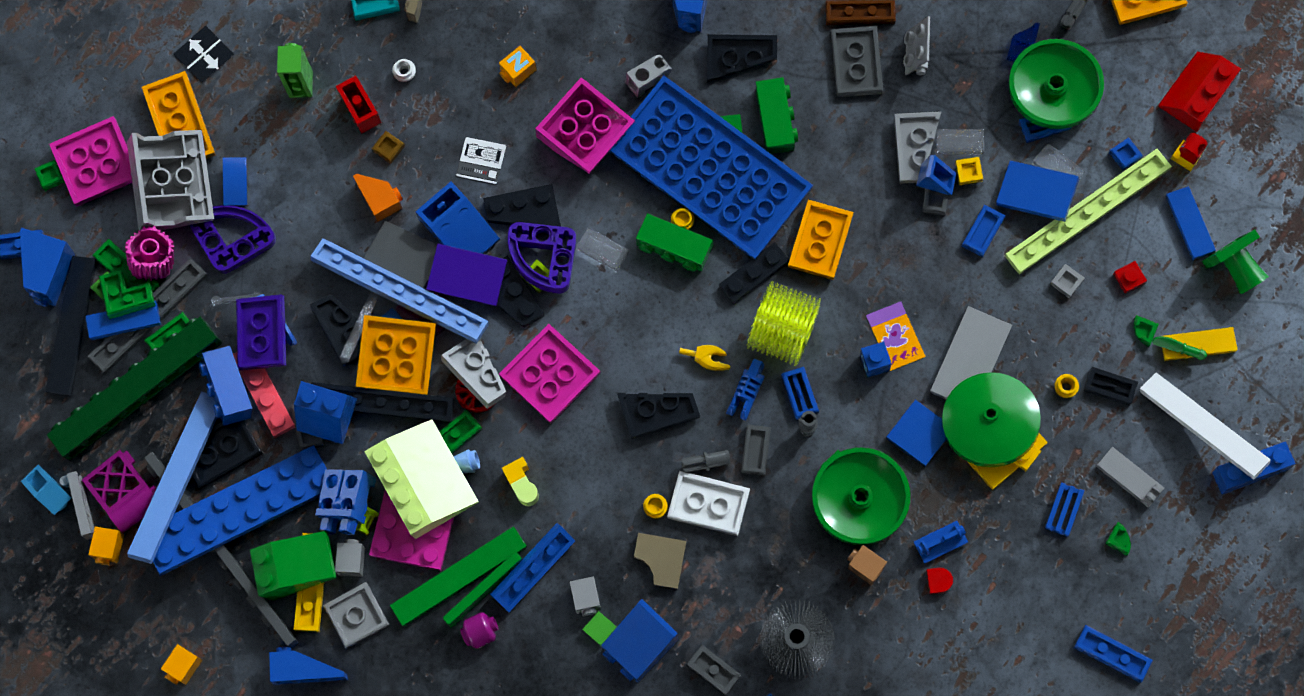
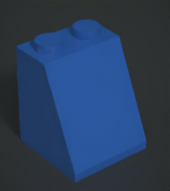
M671 0L678 28H682V30L690 33L695 31L701 32L708 0Z
M21 228L20 244L23 287L35 304L47 307L48 304L56 306L70 270L72 256H75V253L66 241Z
M301 381L294 402L297 431L343 444L357 398Z
M641 599L601 645L604 650L602 655L611 664L616 661L622 667L620 672L629 681L634 679L638 683L679 641L678 633Z

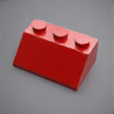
M1197 51L1158 107L1198 132L1232 85L1241 68L1221 55Z

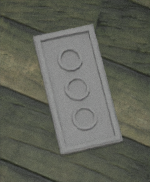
M968 306L930 393L947 400L951 391L965 379L981 373H992L1012 325Z

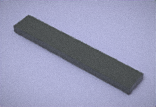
M191 258L153 293L154 300L158 304L160 321L208 276ZM154 327L109 336L87 357L106 374Z

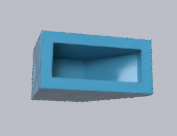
M39 464L21 481L31 494L54 515L58 511L63 510L72 498Z

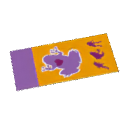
M902 302L866 315L877 342H884L892 363L890 371L926 357Z

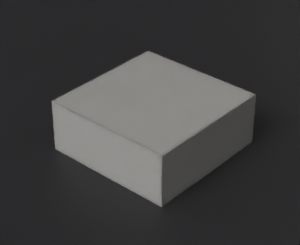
M1065 264L1050 285L1070 298L1085 278Z

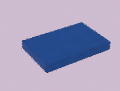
M1010 161L996 204L1000 207L1065 222L1079 182V176Z

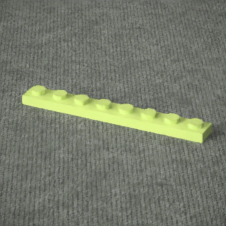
M1155 149L1069 209L1065 222L1053 220L1007 252L1005 257L1020 275L1165 174L1172 166L1161 152Z

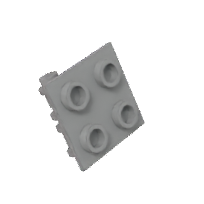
M930 16L909 29L905 34L906 54L903 60L905 75L916 71L917 75H925L928 70Z

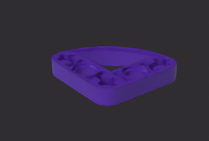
M214 206V220L219 218L240 219L252 224L257 229L228 246L224 243L212 221L204 222V226L208 231L205 234L198 226V223L190 225L214 268L222 274L230 273L272 248L276 242L274 232L260 216L250 210L237 206ZM264 233L268 236L269 240L266 243L261 240V235ZM209 238H217L219 242L215 248L209 249L206 247V242ZM254 239L255 243L258 246L257 249H255L253 243L250 240ZM241 245H249L250 252L247 255L241 256L238 254V249ZM233 251L238 260L235 261L230 252ZM223 257L227 260L228 264L225 267L222 264L219 265L221 263L220 259Z
M523 222L512 224L508 230V248L513 265L519 274L530 284L544 291L557 294L566 292L571 283L577 244L574 230L568 227ZM518 231H522L520 238L516 237ZM530 231L532 232V240H529ZM545 232L549 235V238L546 241H538L536 235ZM565 236H569V240L567 241V249L563 248L562 239H564ZM518 246L553 250L549 278L537 273L525 262ZM560 256H566L569 258V262L565 265H559L556 259ZM558 272L562 273L563 282H561V285H556Z

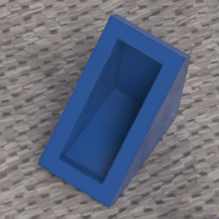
M930 155L921 164L916 186L952 195L957 173L937 156Z

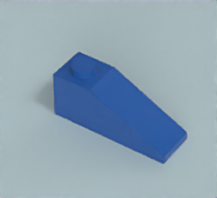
M291 647L276 648V652H269L270 682L274 685L348 680V675L345 672L299 652L291 651Z

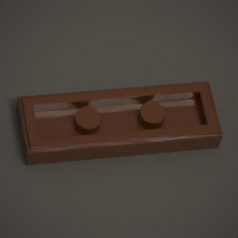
M826 0L825 2L826 25L896 23L895 0Z

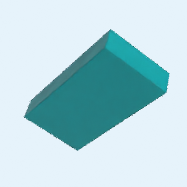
M351 0L356 21L400 11L398 0Z

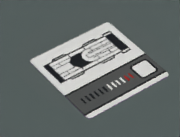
M466 137L456 176L497 184L506 145Z

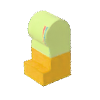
M524 457L502 467L519 502L524 506L536 504L539 499V493L536 486L529 482L524 473L529 470Z

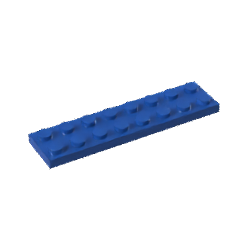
M313 445L175 513L153 560L159 575L162 576L320 497L324 473L327 468L315 446Z

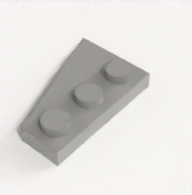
M941 112L894 114L899 184L917 183L921 164L931 154Z
M481 338L477 344L465 339L442 354L441 361L488 409L506 396V390L496 368L493 367L489 359L490 355L487 349L484 348Z

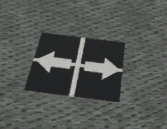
M204 26L180 47L174 55L203 83L227 62L234 53L207 26Z

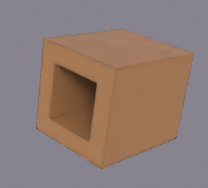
M864 545L860 550L855 548L847 559L850 562L848 569L870 585H873L887 564V561Z

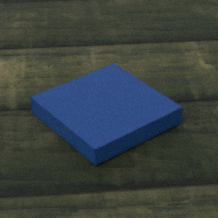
M917 400L911 404L886 437L887 440L923 467H926L946 441L942 419Z

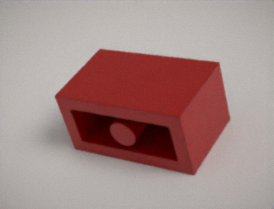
M356 75L336 86L340 98L361 134L382 123L378 112Z

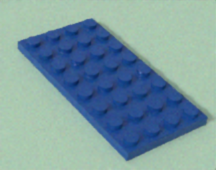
M666 76L660 79L632 114L631 118L635 120V123L609 151L752 259H756L764 251L813 188L811 183Z

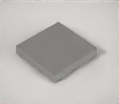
M367 582L323 605L346 649L390 626Z

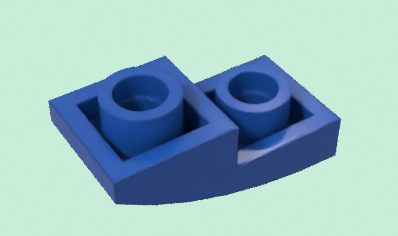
M246 157L223 158V205H247Z

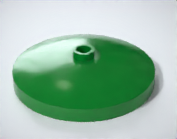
M1063 39L1043 40L1027 47L1016 58L1009 77V93L1016 109L1030 122L1050 129L1070 128L1084 122L1097 109L1104 90V76L1096 58L1081 45Z
M981 373L965 379L951 391L943 408L942 424L947 442L961 458L982 467H1001L1019 460L1033 447L1039 434L1041 416L1036 398L1022 382L1001 373Z
M863 447L843 450L828 459L817 473L812 490L813 509L822 527L836 539L852 545L875 544L894 534L906 518L911 497L907 477L897 462L881 451ZM861 495L865 498V501L858 502L856 497Z

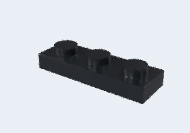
M774 242L762 251L756 259L753 258L722 281L719 287L729 300L735 304L786 266L790 259Z

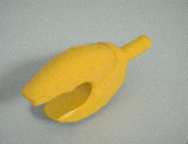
M701 345L697 347L696 351L683 348L679 350V354L695 357L694 361L708 370L723 371L730 369V365L720 363L719 361L714 362L711 359L713 355H727L724 350L717 346Z

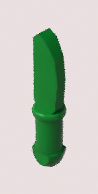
M1155 337L1152 341L1154 345L1198 358V360H1204L1207 357L1205 350L1189 346L1186 343L1183 344L1169 337Z

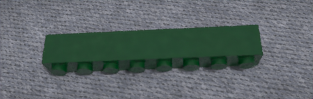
M201 316L191 319L185 325L186 328L179 333L170 335L166 339V343L160 348L152 349L147 354V358L131 365L125 375L113 379L109 383L108 388L91 396L90 402L83 407L80 406L74 409L70 417L64 422L56 423L47 436L62 457L71 461L202 360V353L215 350L220 346L222 341Z

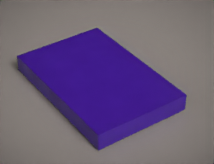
M437 243L426 290L497 306L508 260Z
M280 294L236 299L238 369L251 370L286 366L284 296Z

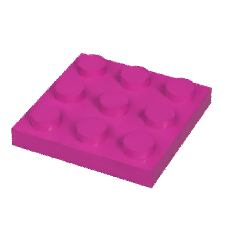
M114 116L49 144L76 207L132 183L128 146Z
M548 324L499 373V376L543 418L552 424L601 372L557 330Z
M385 490L369 555L370 557L441 571L454 517L415 539L410 535Z

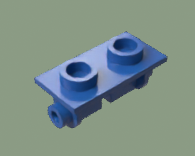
M955 521L914 541V544L925 564L968 543V540L965 537L966 532L963 526L959 525L958 521Z

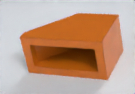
M360 174L353 176L377 222L402 209L400 201L403 198L397 187L392 189L389 182Z

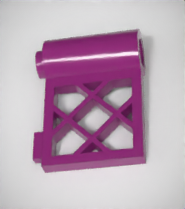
M119 450L84 477L82 481L106 511L112 522L124 534L144 518L157 488L154 485L151 488L147 485L133 467L136 461L129 452L125 451L123 453ZM121 459L124 462L123 473L112 472L113 464ZM98 476H105L103 488H94L90 482ZM110 477L122 478L120 489H108ZM127 478H136L140 483L133 490H125ZM107 493L119 494L118 501L109 508L106 504Z

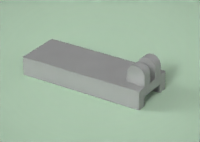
M1114 447L1107 452L1096 466L1147 508L1164 490L1162 485Z
M75 471L62 476L59 482L65 488H70L81 536L89 540L93 537L94 524L85 486L82 481L83 478L81 475L78 476Z

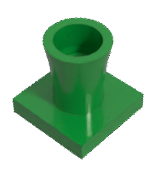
M1255 229L1238 237L1202 261L1206 269L1223 262L1230 272L1240 295L1269 277L1246 249V246L1260 238Z

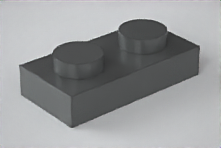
M703 645L687 663L688 667L724 695L729 693L741 677V674Z

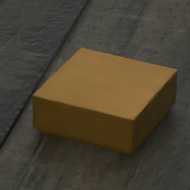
M385 131L372 147V151L391 164L405 147V144Z

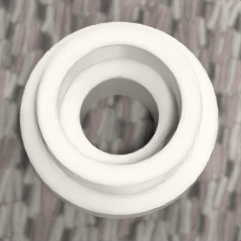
M401 59L394 64L392 72L398 81L407 82L415 76L416 68L410 60ZM402 69H408L406 74L400 73Z

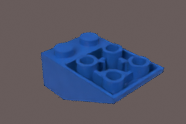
M452 181L415 211L418 220L442 245L484 254L500 240L498 235Z

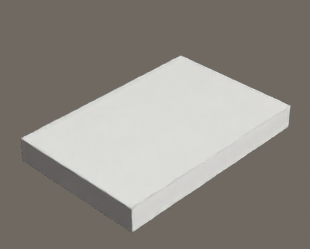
M679 471L667 518L738 536L750 488Z

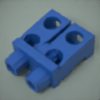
M325 470L319 498V508L316 509L315 513L317 517L321 518L319 530L326 531L328 534H335L337 524L340 523L339 532L346 535H354L357 524L365 523L366 517L364 514L367 511L370 487H375L377 478L364 470Z

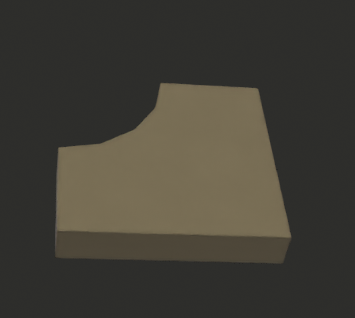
M638 533L634 558L643 561L651 569L654 586L678 590L686 541Z

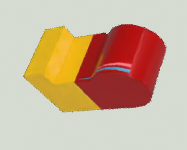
M1190 133L1186 140L1183 139L1172 155L1171 160L1191 172L1208 143L1202 136Z

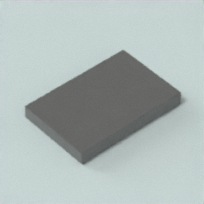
M877 26L831 29L836 97L883 94Z
M385 221L363 258L426 290L437 244Z

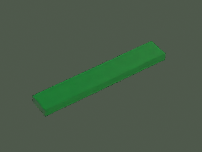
M513 526L397 600L390 607L404 627L501 565L514 552L520 553L527 546Z

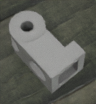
M656 55L628 71L625 83L638 98L645 94L647 89L657 84L663 76L667 77L672 72V68L661 55Z

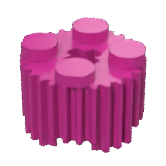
M143 226V229L138 230V233H134V236H130V240L126 242L127 266L136 279L145 278V281L147 279L152 281V279L157 280L158 277L160 279L166 278L170 274V269L174 265V245L169 236H165V232L161 233V230L156 229L155 226L153 228Z

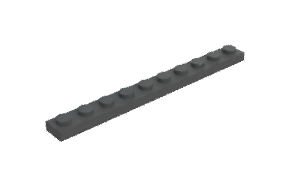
M151 452L144 457L149 463L146 468L154 478L159 476L161 479L166 467ZM185 492L177 506L179 511L193 505ZM222 545L214 549L219 555V558L216 560L225 571L229 568L234 575L231 580L239 590L244 588L248 593L245 598L253 608L258 607L263 613L259 616L268 628L272 625L277 633L274 637L281 646L287 645L292 649L298 645V640L266 598L258 596L256 585L227 547Z

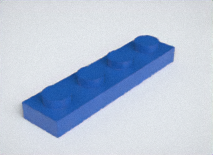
M556 523L490 595L507 612H510L569 549L575 540L561 525Z

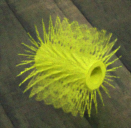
M769 284L770 287L776 290H772V292L766 290L768 294H765V298L763 296L764 301H762L759 309H757L753 330L750 332L752 335L749 338L754 339V341H749L766 349L767 347L772 348V350L781 352L782 355H786L790 359L795 360L794 356H797L796 359H801L799 356H802V352L804 353L805 344L807 346L815 323L814 318L818 315L819 308L817 307H820L818 306L820 303H816L817 306L809 307L807 305L815 304L806 301V299H796V297H792L790 294ZM748 342L749 344H751V345H753V346L759 348L760 350L762 349V348H760V347H758V346H756V345H754V344ZM771 351L772 353H775V354L781 356L779 353H776L775 351Z

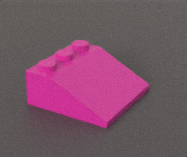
M581 77L535 130L536 137L545 145L590 174L635 123V120Z

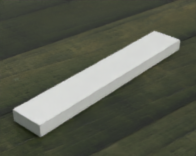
M1155 373L1140 388V393L1253 480L1270 464L1268 457L1158 373Z

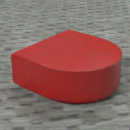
M945 568L926 570L930 595L945 593L951 588L953 576L950 571Z

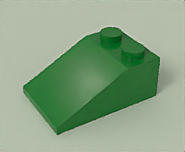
M326 531L273 541L250 550L258 596L272 601L337 578L328 532Z

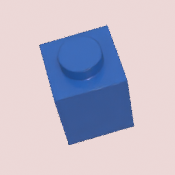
M884 342L861 348L860 358L867 378L890 371L892 363Z

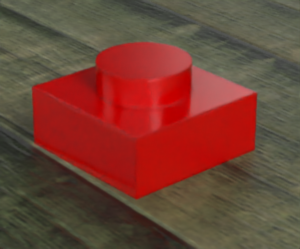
M1136 261L1113 273L1125 294L1147 282Z

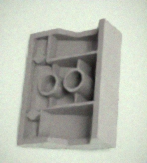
M202 130L173 131L163 136L143 137L138 133H132L127 141L138 229H143V226L146 228L148 226L151 228L155 226L158 230H166L213 221L214 213Z

